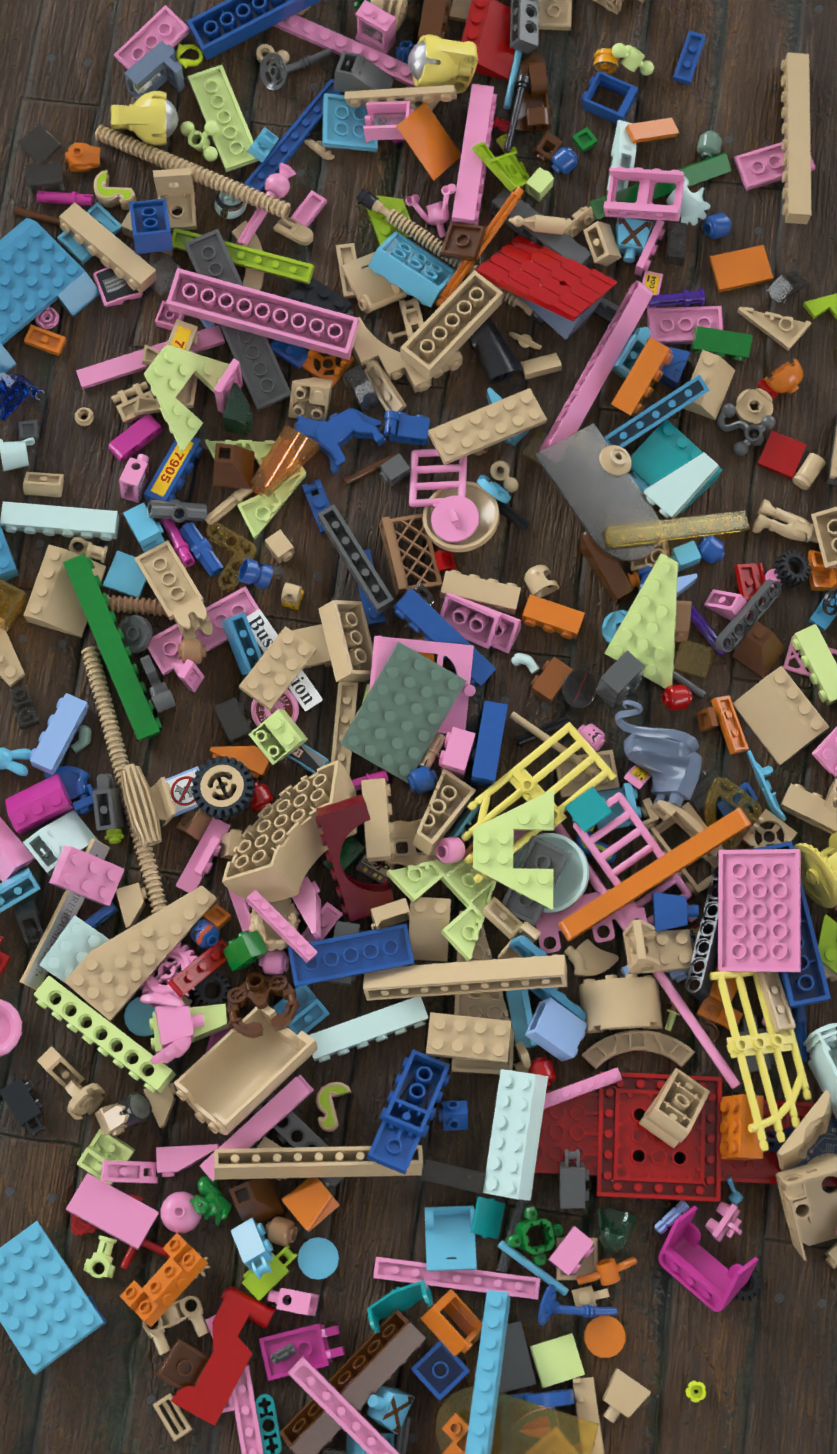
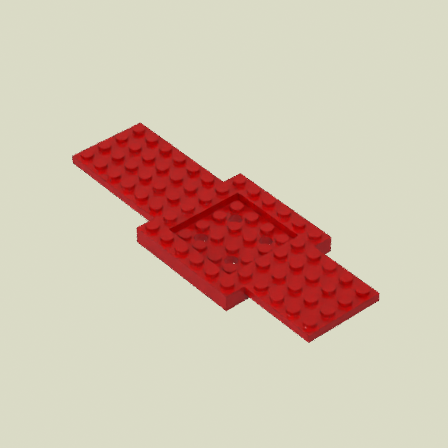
M620 1072L621 1081L598 1089V1093L589 1092L543 1109L534 1173L559 1174V1162H564V1150L576 1151V1149H579L580 1162H584L585 1169H589L590 1176H596L595 1197L720 1202L721 1182H727V1177H731L733 1182L778 1184L776 1173L783 1171L780 1169L778 1156L775 1152L764 1151L763 1159L757 1160L721 1159L720 1144L722 1142V1133L720 1131V1124L722 1122V1112L720 1104L722 1101V1077L689 1076L709 1090L710 1093L689 1134L675 1148H672L639 1124L640 1121L634 1117L636 1109H641L644 1113L647 1111L670 1075ZM546 1090V1094L553 1092L552 1090ZM763 1100L764 1120L768 1117H771L768 1102L766 1100ZM776 1101L778 1110L786 1101ZM795 1102L798 1113L797 1117L800 1122L815 1103ZM789 1111L781 1119L783 1130L793 1127ZM774 1125L768 1126L764 1130L775 1131ZM636 1150L643 1152L644 1160L642 1162H636L633 1159V1153ZM677 1152L684 1154L685 1161L683 1164H677L674 1161V1155ZM835 1176L826 1177L822 1181V1186L837 1187V1178Z

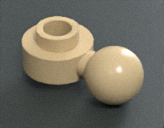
M262 44L257 48L256 57L260 63L264 58L262 55H267L268 53H277L284 59L286 64L289 62L290 56L285 50L275 52L273 47L268 44Z
M502 460L496 461L490 469L492 477L496 480H503V487L507 492H515L518 489V481L513 477H509L510 467L508 463ZM498 467H503L504 472H498Z

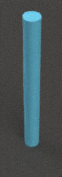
M515 50L503 105L504 109H510L522 56V52Z
M502 1240L499 1243L498 1248L548 1285H555L556 1291L563 1296L568 1293V1288L514 1248L509 1247L506 1242Z

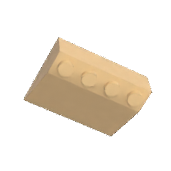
M48 545L24 612L27 622L80 638L83 637L88 621L63 564L64 561L79 556L78 554ZM92 561L95 567L92 569L94 576L98 575L102 582L107 567Z
M782 666L767 675L733 703L734 708L779 766L829 729L828 724Z

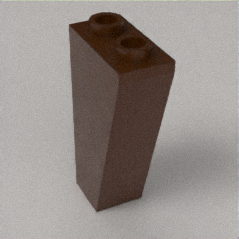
M596 528L585 531L582 534L579 550L615 605L631 597L634 589L600 529Z

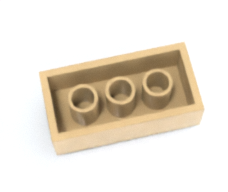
M333 600L320 607L319 613L336 682H366L371 677L373 645L362 601Z
M430 1012L426 1055L507 1064L511 1021Z

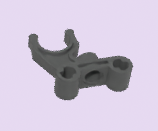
M147 655L140 658L152 686L149 688L157 712L161 713L177 706L166 683L160 682L150 656Z

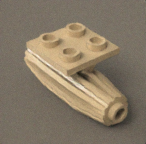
M128 764L121 771L124 800L131 824L142 847H150L162 841L159 819L162 826H166L176 814V805L171 800V788L169 783H166L165 777H161L150 788L140 766Z

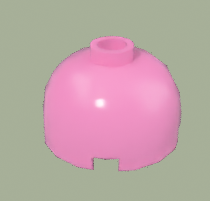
M175 1192L163 1201L160 1209L161 1220L170 1231L187 1233L193 1230L199 1223L202 1215L196 1213L190 1202V1199H195L192 1194Z

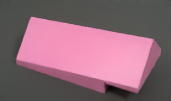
M446 594L440 613L441 617L466 640L487 649L492 646L509 654L521 630L520 619L456 595Z
M0 817V880L4 882L19 873L36 858Z

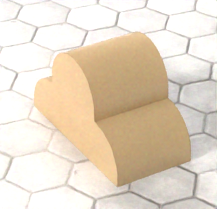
M676 1068L643 1115L639 1124L669 1146L675 1148L689 1134L710 1091Z

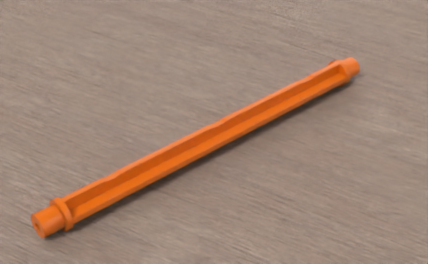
M517 187L510 194L486 228L487 231L478 258L520 201L521 195L524 192L520 187ZM464 260L439 294L435 302L438 307L458 288L475 264L474 261Z

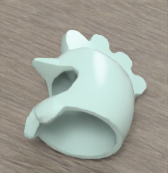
M686 177L680 212L681 224L684 227L689 222L693 226L697 225L698 218L706 219L705 210L710 209V204L703 201L702 198L704 188L702 187L696 193L690 192L688 189L689 180ZM676 189L666 199L668 205L674 203Z

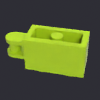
M289 1245L277 1256L272 1253L274 1259L269 1262L272 1272L262 1274L260 1279L250 1269L243 1275L245 1280L242 1283L258 1301L267 1295L290 1272L287 1266L298 1255L292 1253ZM282 1255L288 1260L285 1264L279 1260Z

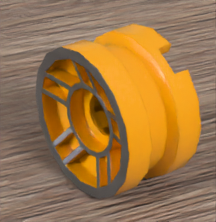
M603 48L597 50L596 54L594 53L593 69L597 73L601 71L610 75L618 71L619 58L612 54V49Z

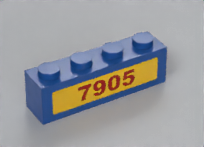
M193 437L182 452H179V446L175 439L144 493L146 501H171L176 498L175 494L178 489H182L186 474H190L194 467V460L202 454L203 448L200 439Z

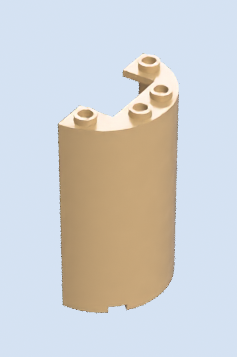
M270 1006L264 1009H257L255 1007L242 1019L245 1024L252 1022L261 1023L263 1026V1036L248 1038L238 1033L234 1028L231 1029L174 1082L178 1090L176 1095L182 1101H186L196 1112L195 1117L201 1123L206 1122L209 1129L215 1134L219 1132L223 1135H228L317 1051L316 1040L303 1031L298 1035L288 1027L275 1031L271 1019L277 1013Z

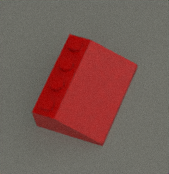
M496 0L471 1L461 42L468 41L476 44L478 63L474 73L509 81L515 55V49L510 48L511 8Z

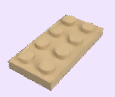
M285 626L239 685V689L271 711L315 654L317 648Z

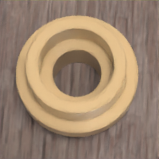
M80 408L76 411L75 421L80 426H88L93 422L94 415L89 408ZM84 415L88 416V418L85 420L81 419V417Z

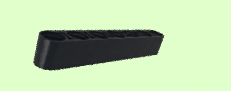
M719 866L712 873L685 986L686 990L697 1000H705L710 995L713 980H710L709 973L716 971L718 963Z

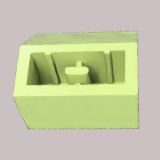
M284 709L275 711L249 734L272 765L293 753L308 740Z

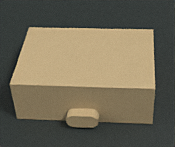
M406 898L371 909L372 930L374 928L375 930L386 928L409 920L410 910Z

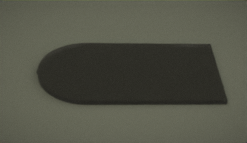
M594 423L536 453L534 456L601 551L617 560L637 561L646 558L656 548L661 533L658 516L629 473L623 476H613L602 468L599 461L600 452L609 444Z

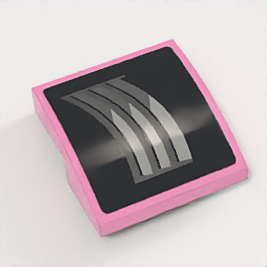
M110 267L93 273L105 307L121 305L124 300L141 298L143 293L141 294L139 291L133 290L123 278H118Z

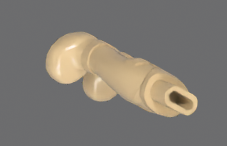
M763 499L752 532L759 533L762 529L768 528V530L774 531L788 539L818 543L813 523L811 524L800 516L781 510V508L776 507L775 509L769 500ZM766 516H771L772 518L778 519V520H780V521H783V522H785L786 524L777 522L776 520H773V519L771 520V519L767 518Z

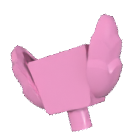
M154 992L153 994L142 995L140 1002L156 1007L155 1013L161 1047L163 1049L153 1056L150 1061L154 1065L168 1063L174 1058L181 1057L191 1045V1039L194 1037L193 1028L204 1026L203 1014L191 1016L189 1006H185V1003L179 997L170 993Z

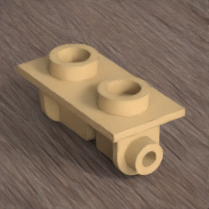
M581 207L572 215L574 220L570 218L565 220L564 233L573 238L595 221L592 207Z

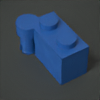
M393 410L385 412L384 420L386 423L383 434L389 437L390 431V442L427 446L430 418L424 415L410 416Z

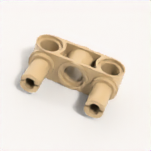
M188 1296L179 1301H174L158 1319V1327L154 1330L150 1329L143 1321V1328L150 1339L153 1338L159 1355L171 1350L164 1334L166 1332L165 1328H170L185 1321L187 1318L191 1320L198 1337L209 1333L202 1315L204 1312L201 1301L196 1296ZM190 1299L195 1300L197 1303V1308L193 1312L188 1311L186 1308V1303Z

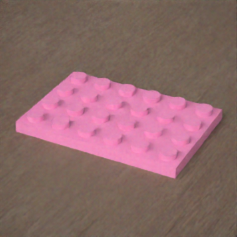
M800 849L719 850L718 971L801 972Z

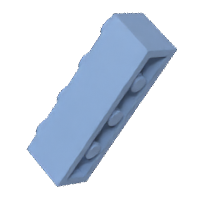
M68 693L65 694L64 698L61 697L59 699L56 713L50 716L47 730L41 733L38 740L40 743L37 748L32 750L29 757L32 767L50 775L55 774L89 709L86 701Z

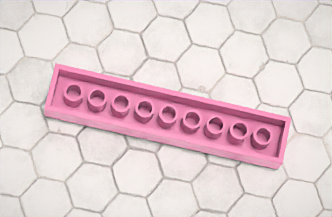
M179 268L176 270L166 302L168 309L173 312L347 360L350 359L360 326L359 318Z

